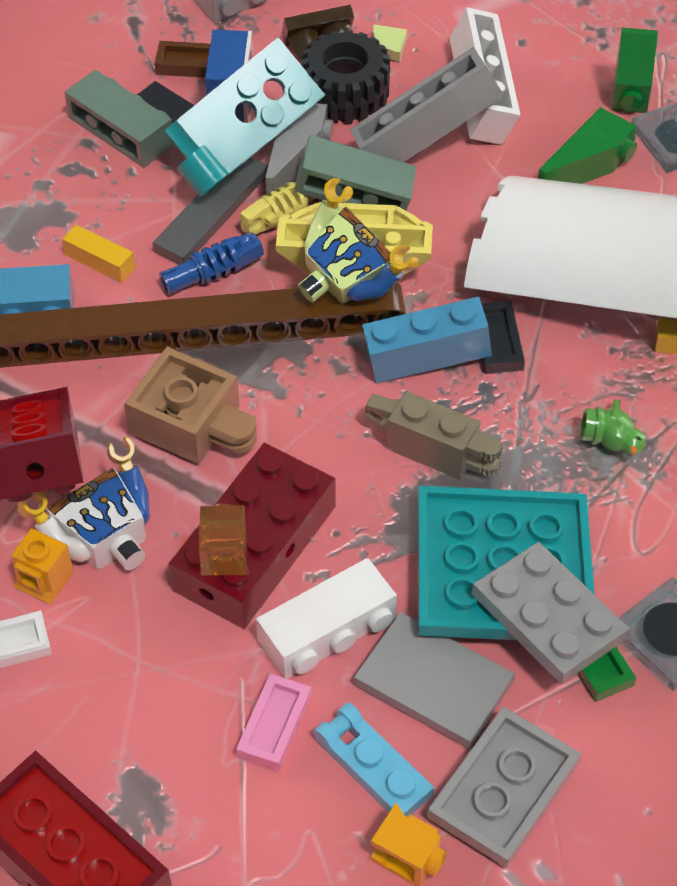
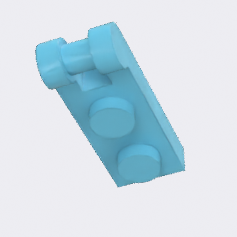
M346 702L336 711L337 717L331 722H322L312 731L318 744L388 813L394 804L397 803L404 816L408 817L409 814L412 815L434 796V786L378 734L351 703ZM347 731L355 737L348 745L340 739Z

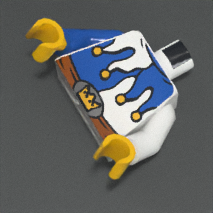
M128 437L123 438L124 446L127 448V456L120 457L116 455L112 443L107 448L109 460L119 464L121 471L117 472L113 467L47 507V497L42 491L33 493L32 499L38 505L37 510L30 509L25 501L18 502L19 514L27 519H35L37 531L67 544L71 560L78 562L86 561L96 569H102L117 559L125 570H132L139 566L145 558V552L139 544L143 543L146 539L145 524L150 519L149 492L138 465H133L130 458L134 454L135 447Z

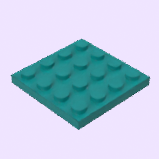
M419 486L418 636L517 640L472 595L473 584L537 542H540L595 595L587 494Z

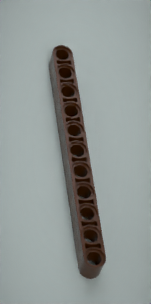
M396 282L381 298L357 302L350 300L346 303H340L329 290L312 303L302 294L299 288L0 314V368L162 353L166 347L177 351H190L364 335L362 324L407 313L402 287Z

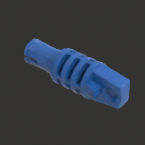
M253 232L239 237L224 239L221 241V244L215 243L211 245V248L205 247L201 249V253L199 251L193 252L189 256L188 261L159 272L161 283L168 295L198 282L205 285L209 284L212 278L218 280L221 278V275L227 276L231 274V270L233 272L239 271L248 263L263 256L262 243Z

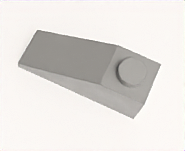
M316 103L275 137L266 174V195L288 182H296L300 159L309 135L332 140L333 120H327V104Z

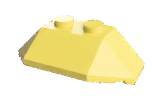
M322 202L302 208L292 215L286 214L281 216L278 222L276 251L309 275L311 272L305 263L304 244L311 222ZM339 203L340 210L346 206L390 252L396 246H409L410 250L403 256L404 264L411 257L418 258V266L431 259L432 224L426 221L422 222L415 215L396 205ZM403 270L402 276L410 271Z

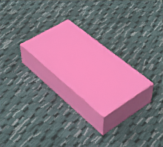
M270 673L237 745V758L279 772L312 697V687Z

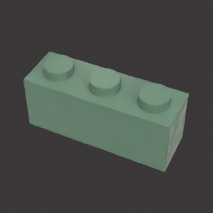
M96 69L64 91L68 117L141 167L145 168L174 146V143L164 132L173 124L172 119L164 111L157 110L146 103L139 95L129 92L120 86L116 80L106 77Z
M309 135L300 159L294 192L328 200L324 194L325 184L333 178H340L335 188L338 197L342 195L346 186H351L353 189L352 197L348 201L340 203L396 205L406 211L412 199L416 166Z

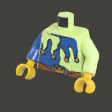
M333 178L325 184L324 194L328 200H323L311 222L304 244L305 263L311 274L301 281L298 287L302 294L312 303L328 290L340 303H346L350 300L357 302L381 298L402 277L403 270L413 271L419 265V260L415 257H411L405 264L403 263V256L410 250L409 246H396L390 252L346 206L340 210L339 203L348 201L353 195L351 186H346L340 197L336 195L335 188L340 178Z

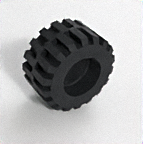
M345 30V32L341 33L333 31L330 32V35L323 34L317 37V41H311L307 45V50H303L301 66L325 94L317 104H327V117L333 120V122L338 123L341 120L345 121V123H353V120L357 119L363 121L368 115H372L379 108L386 105L387 98H389L390 56L387 55L386 47L379 45V40L376 38H368V34L362 32L357 34L351 30Z

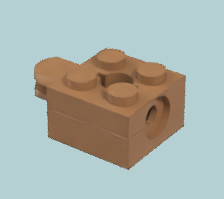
M170 347L165 348L124 403L128 432L198 464L213 443L242 454L249 451L257 440L255 416L238 409L240 406L238 377Z

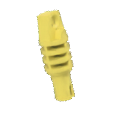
M288 182L282 187H278L274 191L267 193V195L260 197L255 203L240 213L241 229L246 234L253 232L256 235L268 229L276 228L279 217L286 214L292 215L298 210L308 207V204L317 198L294 192L296 182Z

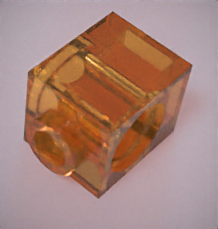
M217 504L215 506H200L199 556L202 575L246 574L247 528L245 505Z

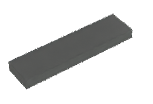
M249 158L203 197L200 198L197 195L154 240L153 251L178 264L188 261L189 256L204 246L266 178L268 165Z

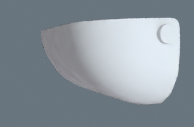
M508 176L499 182L498 191L500 193L498 197L490 196L482 212L481 220L486 222L482 238L473 239L464 287L677 318L676 195L521 176Z

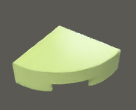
M374 25L373 37L379 40V45L386 47L387 55L390 56L391 60L400 62L407 41V29Z

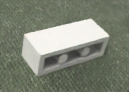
M366 558L256 618L257 640L283 678L288 679L297 673L304 674L312 670L320 660L332 653H342L354 645L356 640L372 631L380 632L387 628L393 619L396 618L397 595L370 559Z

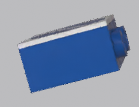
M212 30L205 77L206 96L253 58L252 31ZM248 104L236 106L235 115L237 119L243 123H250L252 107Z

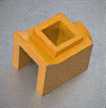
M33 528L28 531L11 554L16 574L14 588L49 605L52 604L74 573L68 545Z
M395 803L371 840V845L376 847L371 855L370 861L414 886H422L428 874L435 877L439 873L446 860L448 851L441 848L442 836L438 834V829L411 814L408 817L404 816L399 805Z

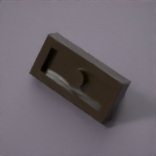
M351 4L284 18L281 34L285 46L291 45L294 52L302 60L303 50H307V45L311 41H317V37L323 34L330 35V32L338 31L339 33L345 32V30L352 31L354 13Z

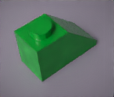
M622 27L613 82L612 110L647 113L652 88L658 30Z

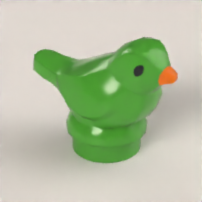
M614 399L612 406L606 410L597 406L595 409L585 408L581 421V440L590 441L592 445L601 443L610 451H623L632 456L642 453L646 444L645 435L634 427L629 415L620 409L621 403L619 400Z

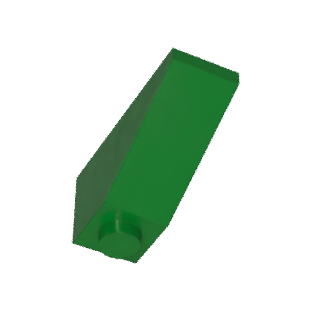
M600 107L539 169L538 179L583 184L613 173L624 161L628 162L633 157L637 149V143L634 142L637 125Z

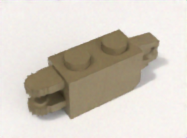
M405 391L401 399L395 400L372 394L365 405V420L377 425L380 431L387 434V445L394 453L461 480L466 469L483 473V475L486 474L487 476H493V474H497V471H500L501 458L499 456L503 452L502 442L496 436L492 437L491 434L481 431V421L408 391Z

